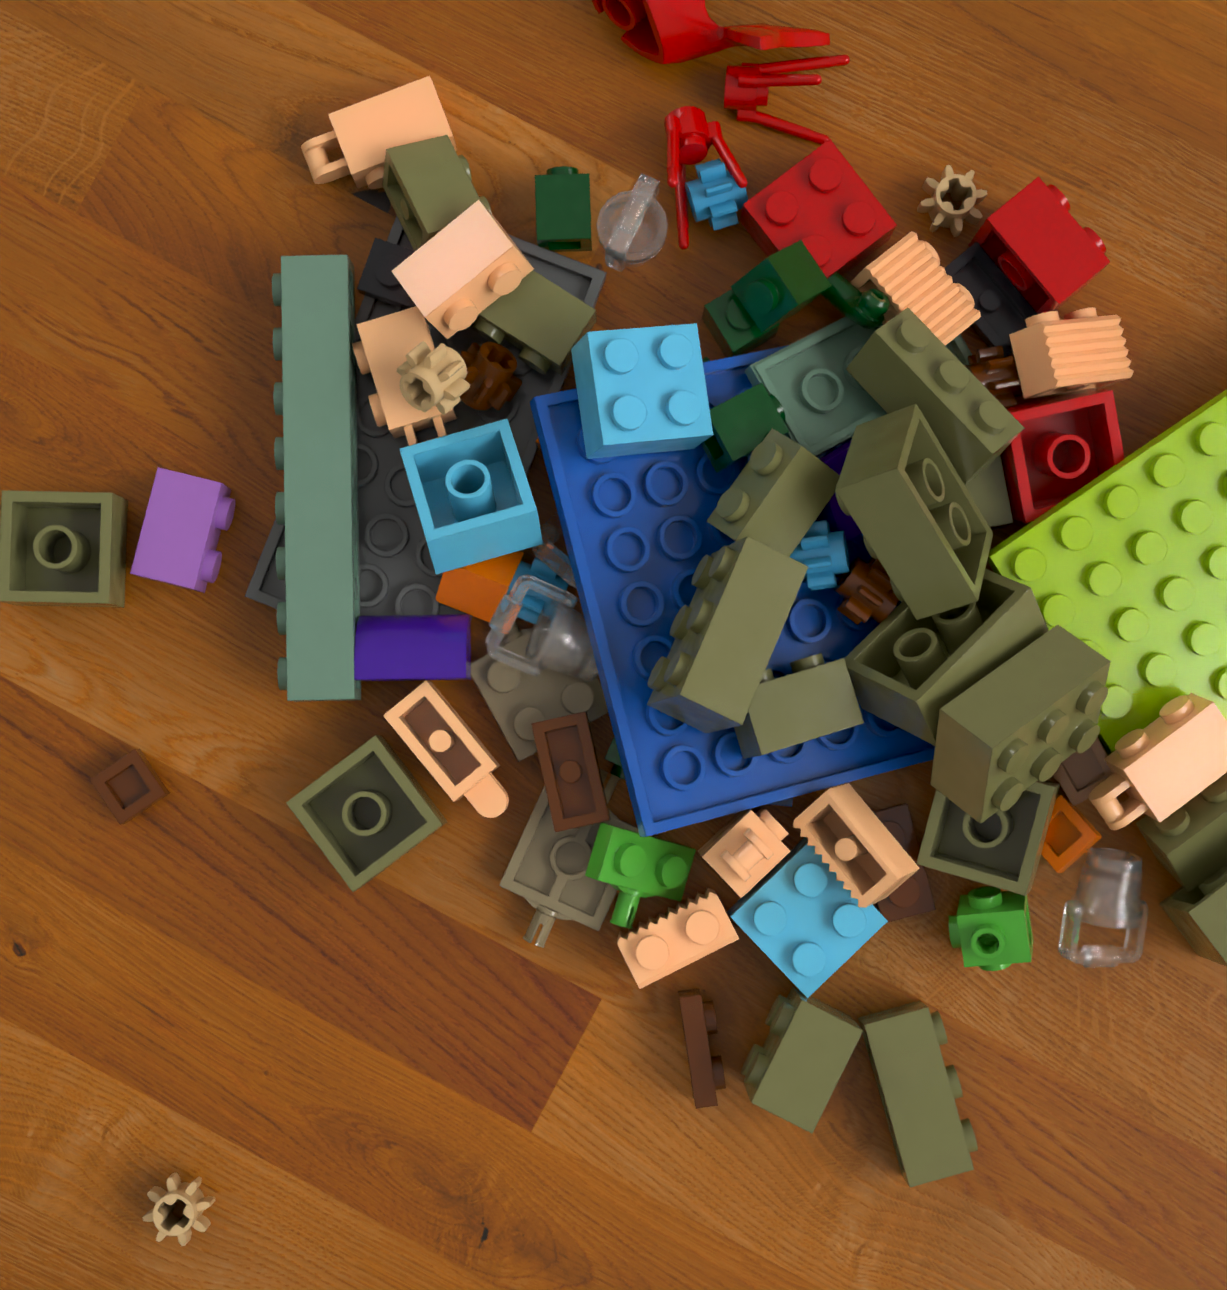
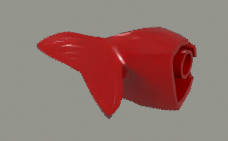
M592 0L598 14L605 11L609 19L616 26L626 30L621 36V40L628 47L641 56L660 64L682 63L736 46H750L759 50H768L780 47L802 48L830 45V33L815 29L776 26L765 23L720 26L709 17L705 7V0Z

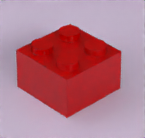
M831 139L827 140L745 202L739 219L767 257L802 240L827 279L836 272L843 276L889 241L897 226Z
M1039 176L990 215L968 244L972 246L977 241L1038 314L1059 309L1089 284L1110 263V260L1105 256L1106 247L1101 238L1091 228H1082L1069 213L1071 209L1070 204L1064 194L1052 184L1046 186Z
M1089 388L1006 408L1024 427L1020 434L1000 454L1012 519L1024 523L1034 521L1125 459L1113 390Z

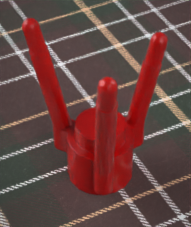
M835 55L769 63L742 62V66L727 65L724 109L737 110V121L754 122L822 145L829 140L827 135L757 111V106L768 105L769 87L815 86L822 82V77L818 74L782 73L845 66L849 64L850 58L848 55Z
M694 106L676 108L664 119L667 138V184L671 188L675 187L678 245L682 250H686L689 247L688 200L685 188L686 165H693L703 161L708 154L710 146L713 145L738 187L745 188L748 184L738 162L723 139L720 123L718 121L707 123L705 112Z

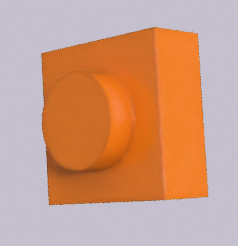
M1060 795L1056 799L1041 853L1057 873H1063L1102 838L1101 834L1084 815L1071 804L1067 796Z

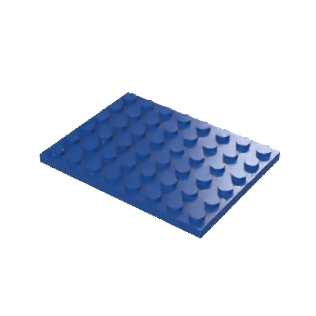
M787 346L703 362L709 409L752 388L753 386L744 371L751 364ZM577 388L536 396L529 402L640 837L655 835L934 759V745L862 709L859 702L858 705L864 721L863 724L765 755L743 759L734 727L704 733L648 706L647 703L653 689L648 687L650 674L662 656L668 657L675 640L674 637L670 636L672 623L684 605L689 607L697 589L691 582L698 564L706 554L711 556L712 553L720 550L723 546H728L735 542L708 523L707 519L717 507L722 494L731 487L746 466L751 455L718 473L713 468L701 444L694 449L587 459ZM851 439L817 456V458H822L823 456L837 449L838 447L850 441ZM862 533L847 542L850 563L857 557H860L866 563L869 562L872 557L866 549ZM842 573L836 574L837 580L839 579ZM804 578L766 670L771 668L774 679L792 674L790 662L819 653H822L825 663L845 658L880 623L869 617L866 623L861 621L857 625L837 610L844 599L833 590L834 587L811 590V588H808L807 578Z

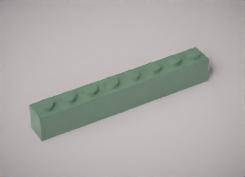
M348 255L281 256V273H273L272 276L274 306H281L282 327L273 329V353L276 361H282L283 382L274 383L273 391L276 415H283V437H276L274 443L275 465L277 470H284V492H276L275 515L277 524L285 525V547H277L276 550L278 580H285L286 602H278L277 629L279 635H286L287 657H279L278 686L280 690H287V701L361 700V681L354 680L355 635L357 622L360 617L356 357L352 343L356 342L354 265Z

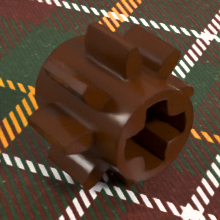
M474 342L467 352L461 351L460 356L463 358L467 368L465 380L470 384V388L460 396V399L466 405L476 410H488L491 406L497 411L500 410L506 401L510 402L522 385V381L512 375L517 368L516 358L508 349L494 342L483 343L481 347Z
M1002 345L977 349L976 355L968 356L969 365L964 366L1005 408L1017 406L1015 397H1021L1023 393L1014 356L1004 358Z
M860 557L855 558L850 563V572L842 573L837 580V587L833 589L844 599L837 610L857 625L861 621L866 623L869 617L881 623L899 602V599L893 592L889 575L879 559H874L873 557L868 563Z

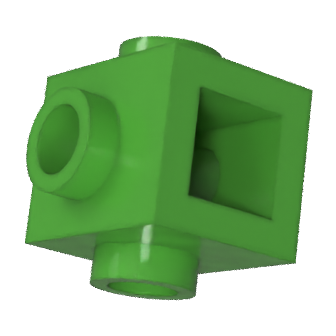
M993 886L975 888L969 891L967 895H960L957 915H949V935L952 948L962 949L964 967L979 966L980 969L985 971H998L1009 967L1012 963L1032 962L1034 940L1027 895L1001 891L1000 888Z

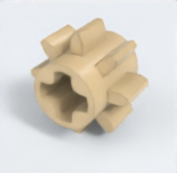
M946 165L942 172L940 183L929 177L925 180L922 188L931 198L921 201L917 207V212L929 213L933 221L930 226L932 233L941 226L950 228L952 235L958 237L962 231L964 219L970 224L977 225L982 218L981 212L973 206L982 202L988 193L987 190H976L972 182L975 174L973 170L967 172L964 176L954 174L952 167ZM946 193H951L953 201L962 200L958 210L953 209L951 202H942Z
M424 341L406 354L407 361L397 368V372L402 376L400 379V390L403 397L411 406L422 410L424 413L436 405L443 415L461 401L460 396L470 388V384L465 380L467 368L463 358L458 352L445 346L443 343L431 351Z
M175 1172L167 1179L168 1191L154 1186L147 1193L149 1199L156 1204L142 1218L145 1222L153 1221L159 1230L156 1241L160 1242L166 1236H177L180 1245L185 1246L191 1240V1226L197 1231L205 1232L211 1225L210 1220L202 1215V1213L216 1200L212 1196L204 1197L199 1189L202 1181L200 1176L191 1183H181L180 1176ZM178 1199L186 1204L183 1211L184 1215L181 1218H177L172 1214L175 1209L174 1203Z

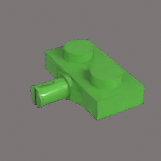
M601 822L585 876L609 883L614 889L619 891L610 923L632 929L641 897L660 896L681 902L696 849L653 836L640 837L638 832Z

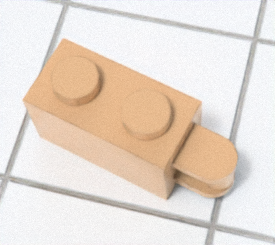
M430 76L328 114L334 130L314 137L301 145V150L315 184L328 183L351 174L358 189L367 185L369 189L383 187L385 155L388 148L448 135L455 151H457L452 131ZM341 147L344 158L330 163L326 152Z
M411 307L356 324L361 341L352 343L361 374L372 373L377 393L368 395L377 426L388 425V429L394 438L406 435L409 446L418 444L415 432L435 426L438 437L436 438L446 436L447 432L444 423L457 419L454 408L443 415L434 405L424 413L422 410L411 406L405 400L400 390V379L402 376L397 372V368L407 361L406 354L423 341L429 346L431 351L435 349L427 320L418 307Z
M425 680L383 715L453 802L465 796L476 811L487 818L497 817L507 809L509 804L508 793L492 774L500 764L432 682Z
M1193 693L1178 696L1166 703L1159 712L1160 717L1147 727L1133 730L1117 741L1115 744L1116 750L1103 759L1113 774L1097 785L1088 795L1089 800L1111 830H1118L1127 826L1143 813L1158 822H1162L1227 773V721L1214 702ZM1126 791L1129 798L1120 804L1116 797Z
M761 808L756 813L751 809L738 812L698 852L738 896L742 898L790 852L781 842L789 833L766 809Z

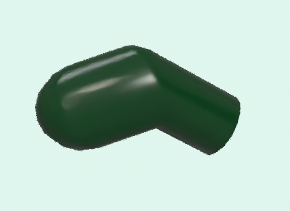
M838 272L828 278L832 286L821 295L844 316L867 329L876 328L884 321V314L888 311L890 302L883 292L877 289H870L862 293Z

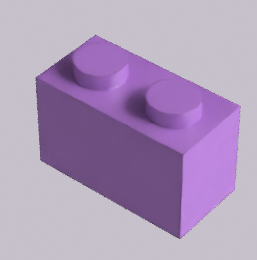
M157 467L130 574L205 593L207 583H214L216 581L221 566L222 553L216 551L221 530L227 531L234 516L235 499L229 498L231 489L220 482Z

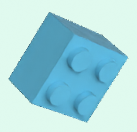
M697 323L587 332L572 347L571 353L587 459L694 449L713 436Z
M508 419L400 448L406 475L436 574L543 544L538 511Z
M804 837L769 873L738 900L727 913L790 981L809 998L888 920L873 905L866 908L858 907V899L851 898V890L843 889L844 881L836 880L837 872H829V864L822 863V855L815 854V846L807 845L808 838Z

